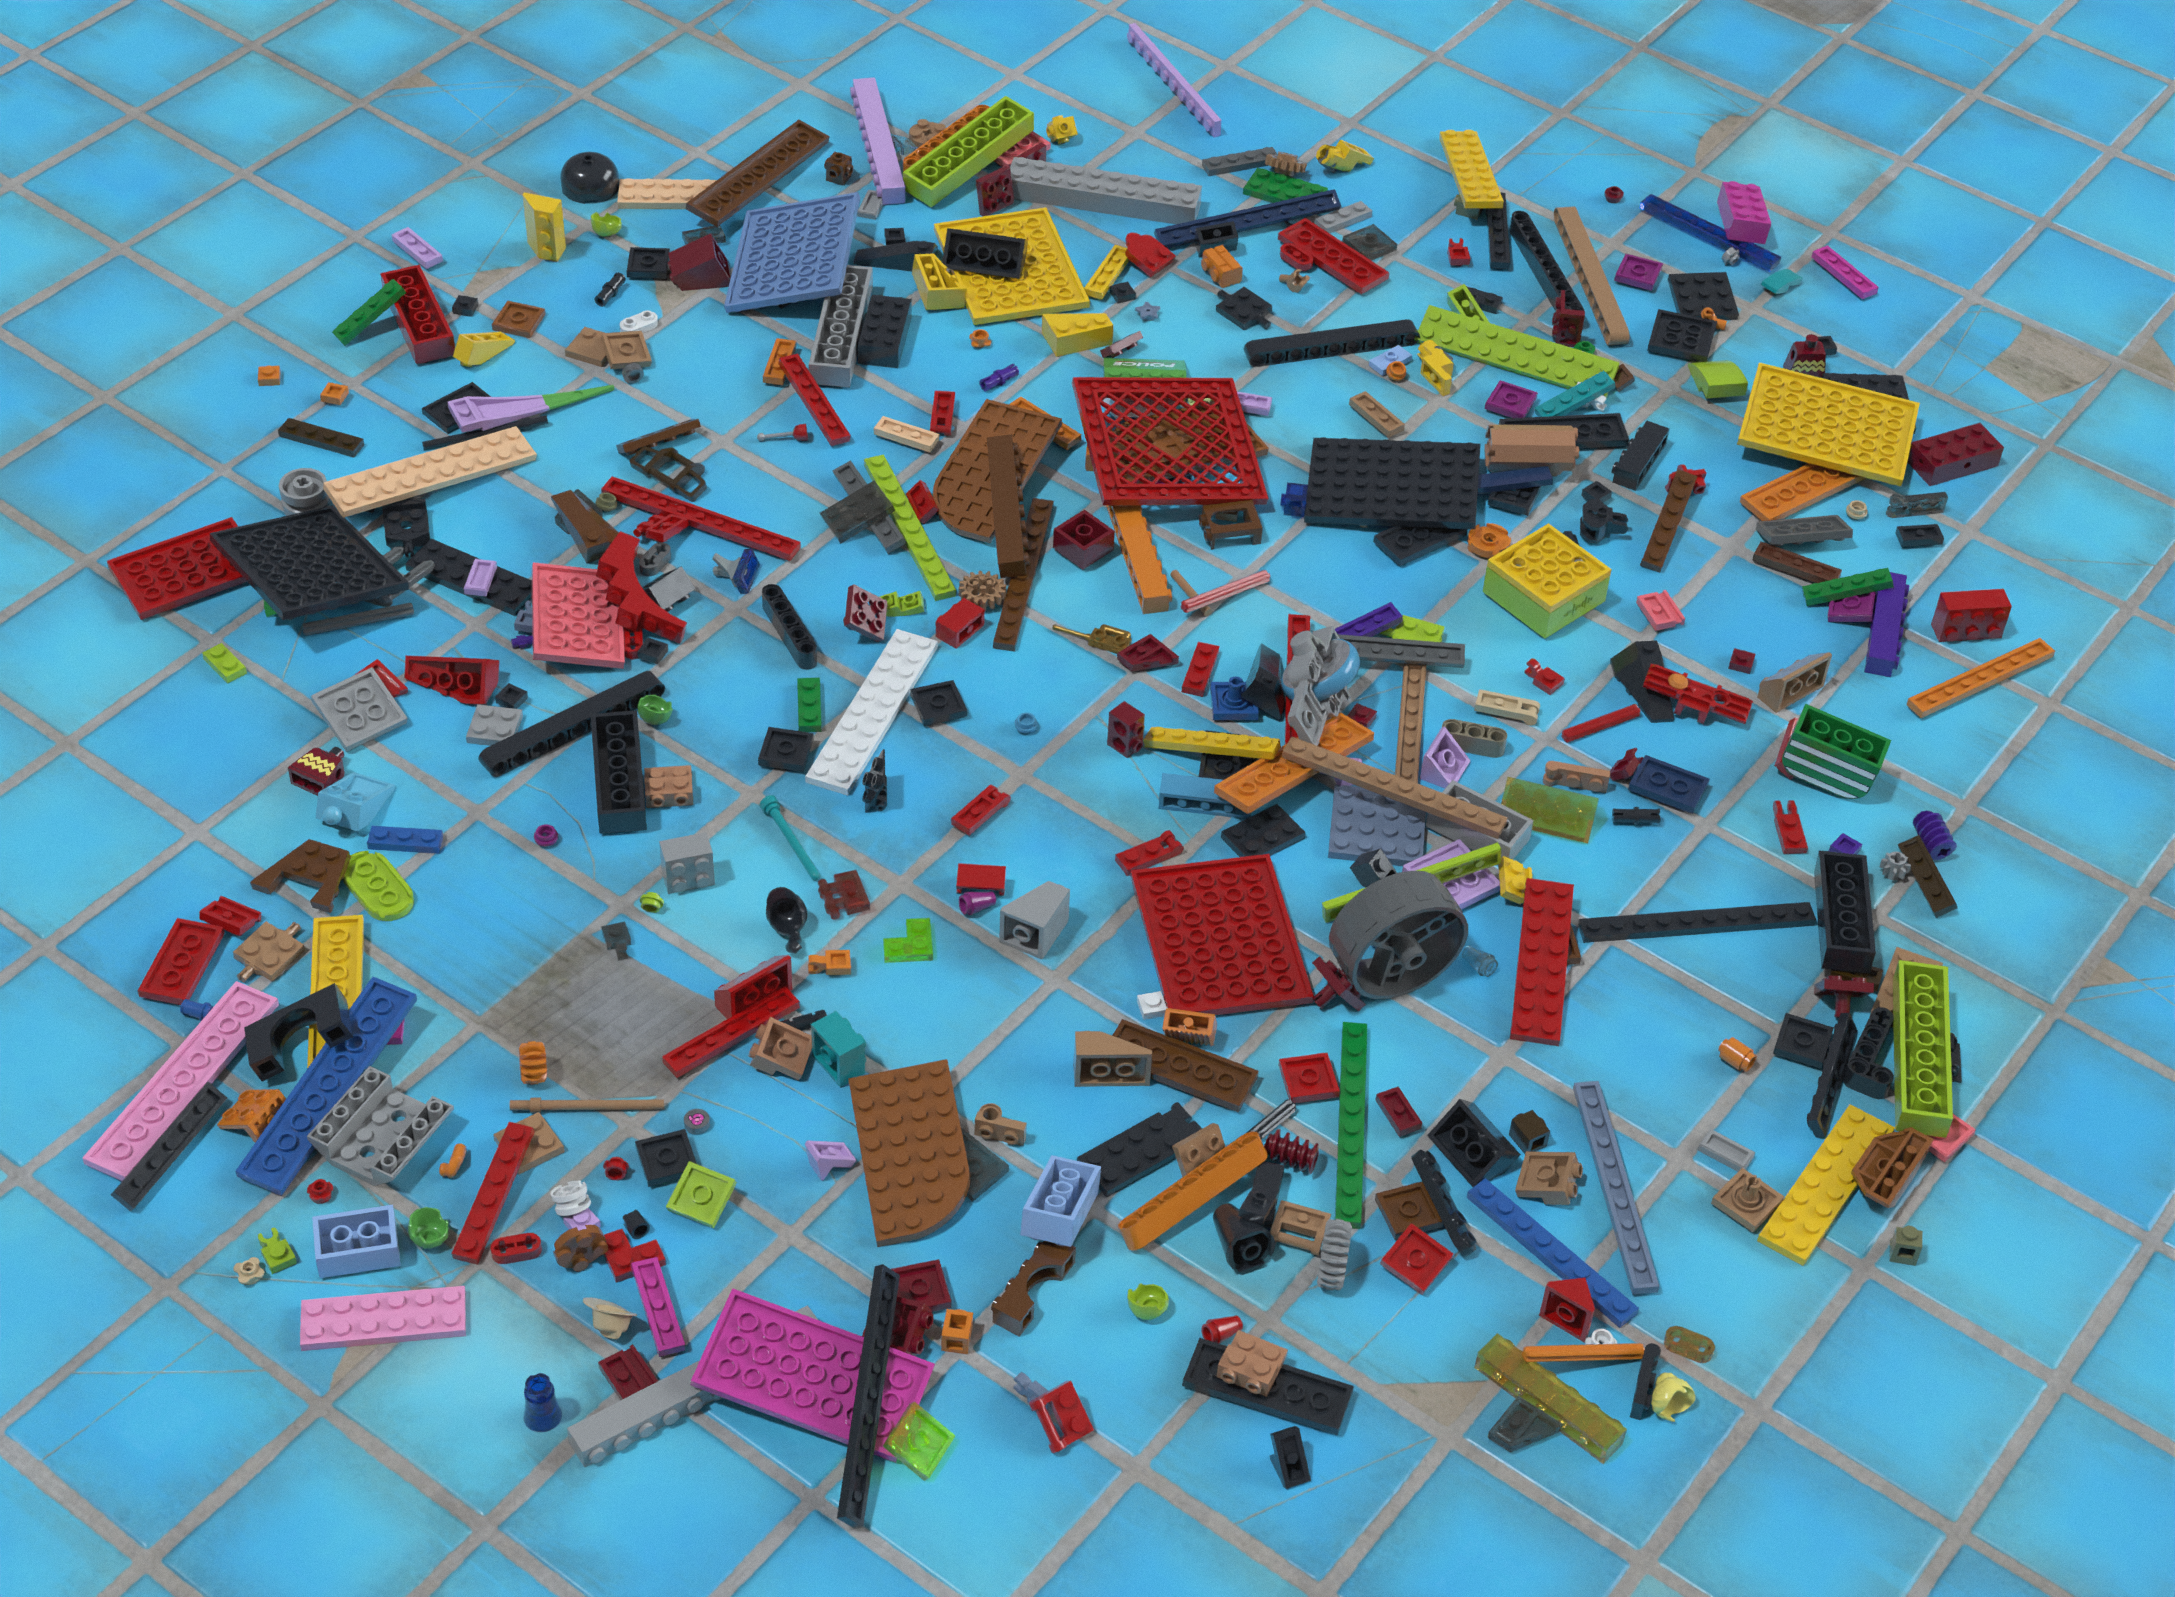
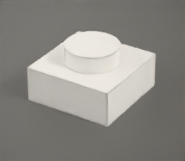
M1161 991L1137 995V1004L1143 1020L1165 1016L1167 1007Z

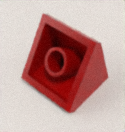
M1586 1278L1549 1281L1545 1287L1539 1313L1540 1317L1584 1343L1586 1338H1588L1595 1311Z

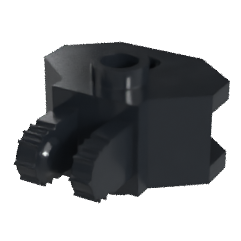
M1590 499L1583 504V516L1580 518V536L1588 543L1597 544L1605 537L1610 538V534H1626L1628 531L1626 524L1628 522L1627 515L1613 512V508L1606 506L1600 499Z

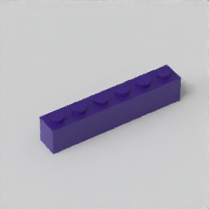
M1890 572L1894 587L1876 591L1873 621L1871 622L1864 668L1866 673L1891 677L1893 669L1897 670L1900 657L1896 655H1899L1902 642L1898 640L1902 639L1904 630L1900 626H1903L1906 613H1902V611L1905 612L1908 601L1904 597L1907 598L1910 585L1906 584L1907 575Z

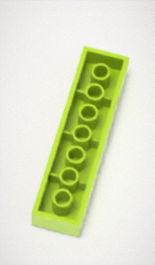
M1004 96L903 172L905 191L928 206L933 207L1034 130V112L1011 98Z
M1899 960L1893 976L1895 1131H1903V1129L1912 1127L1925 1135L1946 1138L1953 1121L1948 967Z

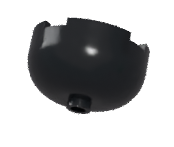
M581 152L570 157L562 167L560 174L562 192L568 199L574 202L585 204V201L598 200V203L611 199L619 190L618 169L615 163L604 154Z

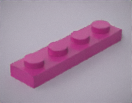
M1828 245L1812 252L1811 257L1861 299L1877 294L1879 287Z
M654 1257L631 1263V1270L658 1356L661 1357L685 1351V1342L658 1258Z

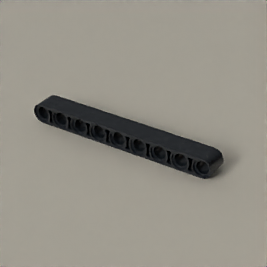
M1524 211L1513 212L1509 229L1510 234L1554 310L1556 311V297H1560L1561 290H1565V309L1584 311L1583 306L1528 213Z
M1405 319L1257 339L1247 342L1243 349L1249 364L1253 367L1392 349L1397 345L1401 347L1412 346L1418 342L1415 340V336L1420 339V334L1413 321Z
M644 671L485 748L480 753L478 760L493 777L501 776L591 732V714L634 711L638 709L640 698L646 695L661 697L665 692V685L651 671Z

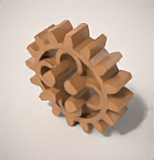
M979 571L975 575V573L970 572V577L964 576L963 581L959 582V596L961 600L966 598L985 610L988 606L994 609L995 604L1001 605V600H1005L1006 584H1004V579H998V574L991 576L990 571L986 574Z

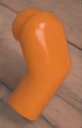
M1709 307L1702 310V318L1717 321L1716 329L1725 330L1726 320L1717 319L1714 311Z
M459 1143L454 1146L449 1164H440V1176H448V1178L456 1176L467 1152L464 1144Z

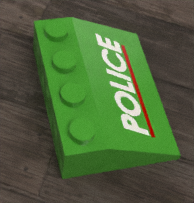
M1103 359V377L1187 378L1185 360Z

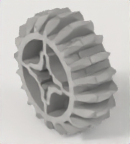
M1329 1219L1326 1222L1317 1279L1318 1286L1326 1290L1333 1291L1343 1288L1352 1232L1350 1222L1341 1219Z

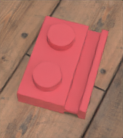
M1666 590L1659 594L1654 592L1637 596V605L1655 631L1672 628L1679 623L1684 625L1685 617Z

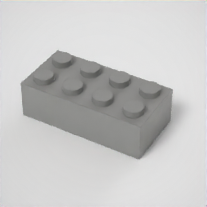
M1454 780L1450 782L1442 793L1508 817L1499 838L1496 839L1428 813L1427 827L1454 841L1460 839L1472 850L1498 842L1501 847V858L1505 856L1512 860L1530 840L1534 821Z

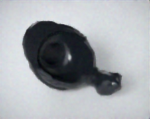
M777 887L768 893L766 917L771 927L777 933L789 938L785 946L786 951L797 954L802 948L800 945L802 942L800 931L807 921L808 911L799 895L786 887Z

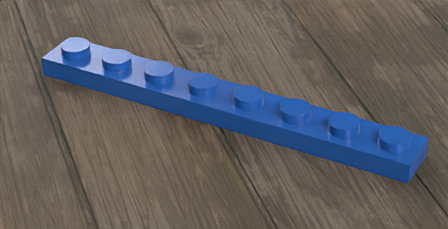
M1486 1178L1468 1191L1467 1199L1561 1279L1586 1278L1594 1307L1619 1328L1638 1314L1639 1307Z

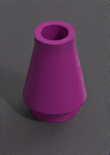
M992 891L965 892L959 897L960 910L963 914L973 915L996 904V897Z

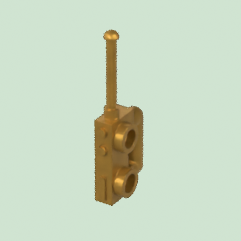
M1057 624L1052 626L1054 631L1058 630L1085 638V640H1088L1089 646L1116 654L1132 643L1129 631L1105 624L1101 625L1099 629L1094 628L1091 634L1080 633L1057 626Z

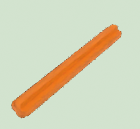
M1641 1343L1523 1347L1522 1357L1525 1362L1642 1359L1645 1349Z

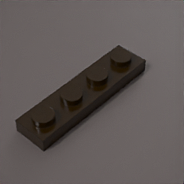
M288 418L278 429L279 437L353 458L364 446L363 438Z
M1920 835L1897 844L1900 852L1908 857L1907 863L1911 865L1910 871L1935 917L1937 918L1958 909L1952 894Z

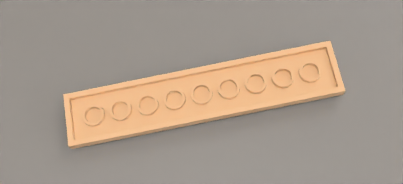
M517 426L323 482V489L344 518L536 460L537 454Z

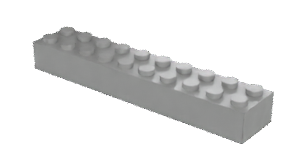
M1014 157L1010 166L1015 200L1170 224H1180L1196 220L1201 205L1202 186L1193 183L1187 184L1173 180H1161L1154 177L1148 178L1100 169L1083 168L1081 166L1064 165L1062 163L1045 162L1043 160H1031L1023 157Z

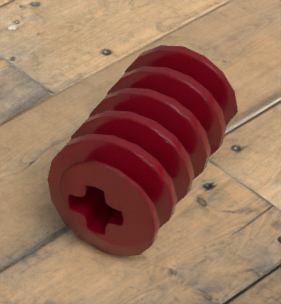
M1277 1129L1274 1134L1270 1133L1264 1147L1268 1156L1271 1153V1160L1277 1161L1280 1157V1163L1283 1165L1287 1164L1290 1160V1167L1296 1168L1299 1164L1301 1172H1305L1309 1167V1175H1311L1319 1156V1144L1315 1143L1312 1148H1309V1140L1306 1139L1300 1145V1137L1296 1136L1293 1141H1290L1289 1132L1281 1138V1129Z

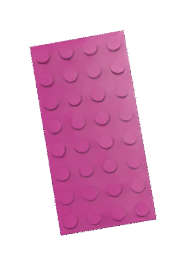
M732 1288L693 1374L690 1385L848 1444L864 1337ZM889 1348L874 1455L895 1463L897 1462L933 1372L934 1363L897 1349Z

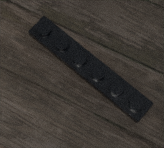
M1500 192L1504 201L1503 208H1486L1490 268L1509 269L1510 252L1506 193Z
M1840 1013L1838 1023L1834 1026V1036L1829 1043L1827 1058L1823 1062L1822 1075L1818 1078V1088L1812 1098L1811 1111L1807 1114V1124L1812 1129L1816 1138L1826 1136L1856 1037L1857 1027L1850 1013Z
M205 1083L110 1195L131 1212L225 1102L227 1097L211 1083Z

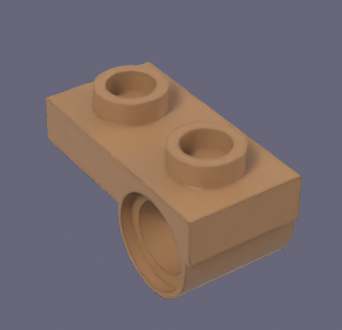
M993 1103L985 1104L980 1108L975 1117L974 1135L985 1139L1003 1141L1012 1145L1024 1146L1027 1129L1026 1122L1002 1117L1001 1108Z

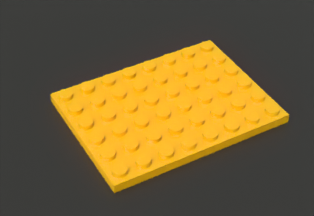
M1046 207L934 224V232L943 253L947 228L1022 238L1028 242L1025 264L1020 279L950 269L952 275L957 277V282L967 288L965 305L974 325L1090 308V300Z
M1759 362L1737 445L1901 486L1920 403Z

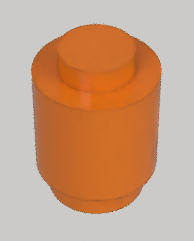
M1734 1037L1729 1040L1725 1039L1718 1049L1720 1052L1719 1057L1739 1071H1749L1757 1059V1055L1753 1053L1751 1048Z

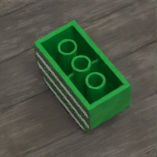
M1805 703L1783 753L1782 763L1785 769L1798 779L1840 797L1858 799L1870 791L1882 767L1891 740Z

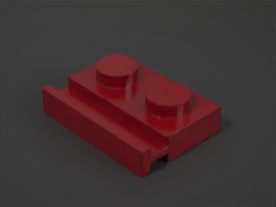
M633 1344L629 1346V1349L621 1350L598 1362L600 1371L620 1401L658 1382Z

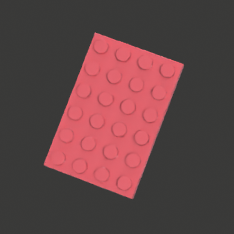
M533 562V660L624 668L623 627L615 624L619 605L605 600L610 582L596 577L597 569Z

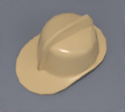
M583 1298V1303L592 1308L594 1328L599 1330L604 1337L619 1339L621 1333L627 1331L632 1316H637L636 1313L629 1312L615 1303L598 1298Z

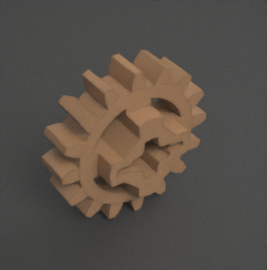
M1278 151V155L1268 154L1265 160L1266 165L1275 167L1274 172L1291 176L1294 175V172L1305 173L1307 166L1306 162L1297 160V155Z

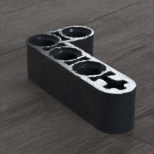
M1878 1007L1872 1011L1848 1061L1843 1077L1846 1087L1878 1100L1888 1096L1894 1080L1893 1072L1890 1069L1875 1063L1888 1037L1894 1018L1893 1013L1887 1008Z

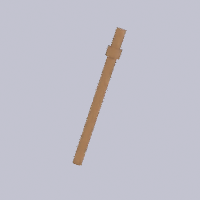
M541 1097L530 1098V1100H510V1110H530V1113H541V1110H664V1099L541 1100Z

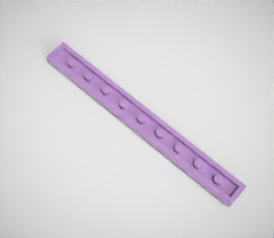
M1136 23L1129 24L1128 42L1136 48L1137 52L1157 72L1161 79L1170 87L1171 91L1186 105L1188 110L1205 127L1206 131L1213 137L1220 136L1222 120Z

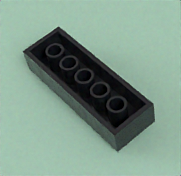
M637 710L591 714L599 833L647 830Z
M1819 851L1814 869L1821 969L1870 974L1876 950L1867 855Z

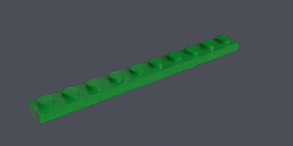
M1343 1022L1335 1220L1341 1219L1350 1222L1352 1229H1360L1362 1216L1367 1024Z

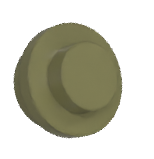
M601 493L596 498L595 503L602 511L609 512L617 507L616 497L610 493Z

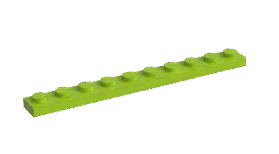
M884 454L864 459V467L894 524L906 541L905 545L934 600L939 601L955 597L956 589Z

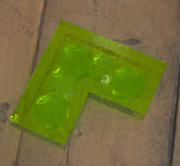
M930 918L906 919L907 937L883 938L884 963L933 961Z

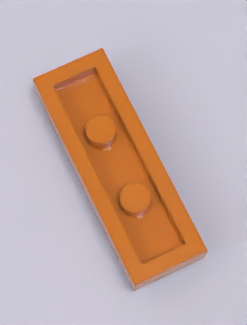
M776 338L763 374V383L784 384L786 375L778 364L779 358L795 353L797 347L795 340Z

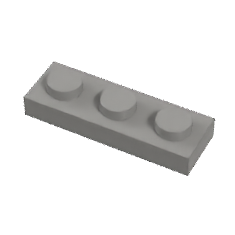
M1362 201L1316 218L1314 224L1328 233H1332L1372 217V210Z

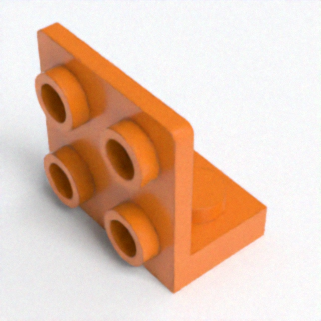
M279 1089L246 1090L239 1095L238 1101L233 1107L223 1113V1118L218 1122L217 1126L220 1129H245L256 1143L286 1098Z

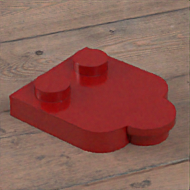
M1129 233L1125 238L1127 246L1125 251L1126 257L1150 277L1175 260L1176 255L1150 235L1141 236L1137 233Z

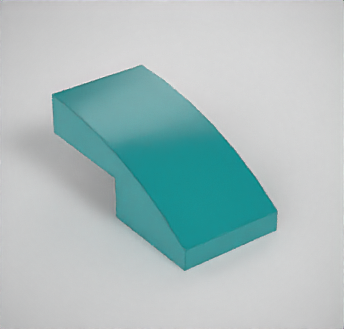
M1783 269L1764 279L1761 285L1775 294L1786 293L1789 286L1800 285L1803 278L1790 269Z

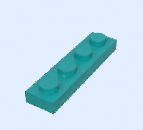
M1602 371L1535 407V414L1538 417L1565 416L1616 388L1615 382L1605 371Z

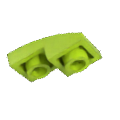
M897 591L879 596L887 601L886 616H907L925 612L923 596L920 591L899 597Z

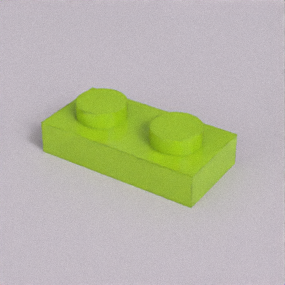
M222 643L202 652L203 659L227 684L247 674L246 667Z

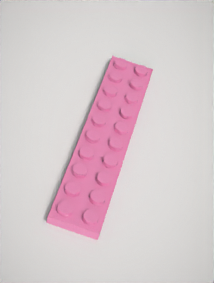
M236 981L82 1158L84 1164L122 1181L203 1085L207 1082L212 1084L246 1044L244 1027L272 1014L279 1006L278 998Z

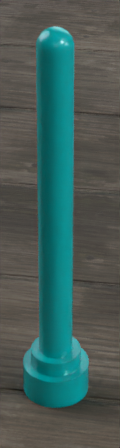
M774 795L764 797L759 804L763 813L774 819L811 879L814 881L818 880L820 873L780 813L779 801Z

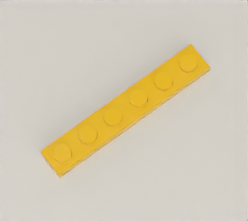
M1151 727L1143 740L1144 746L1147 748L1272 760L1281 747L1280 739L1163 727Z

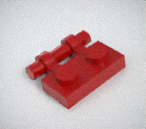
M660 513L649 517L647 522L638 524L633 533L636 537L646 535V538L654 539L656 542H666L669 538L689 526L688 518L669 514L665 517L664 514Z

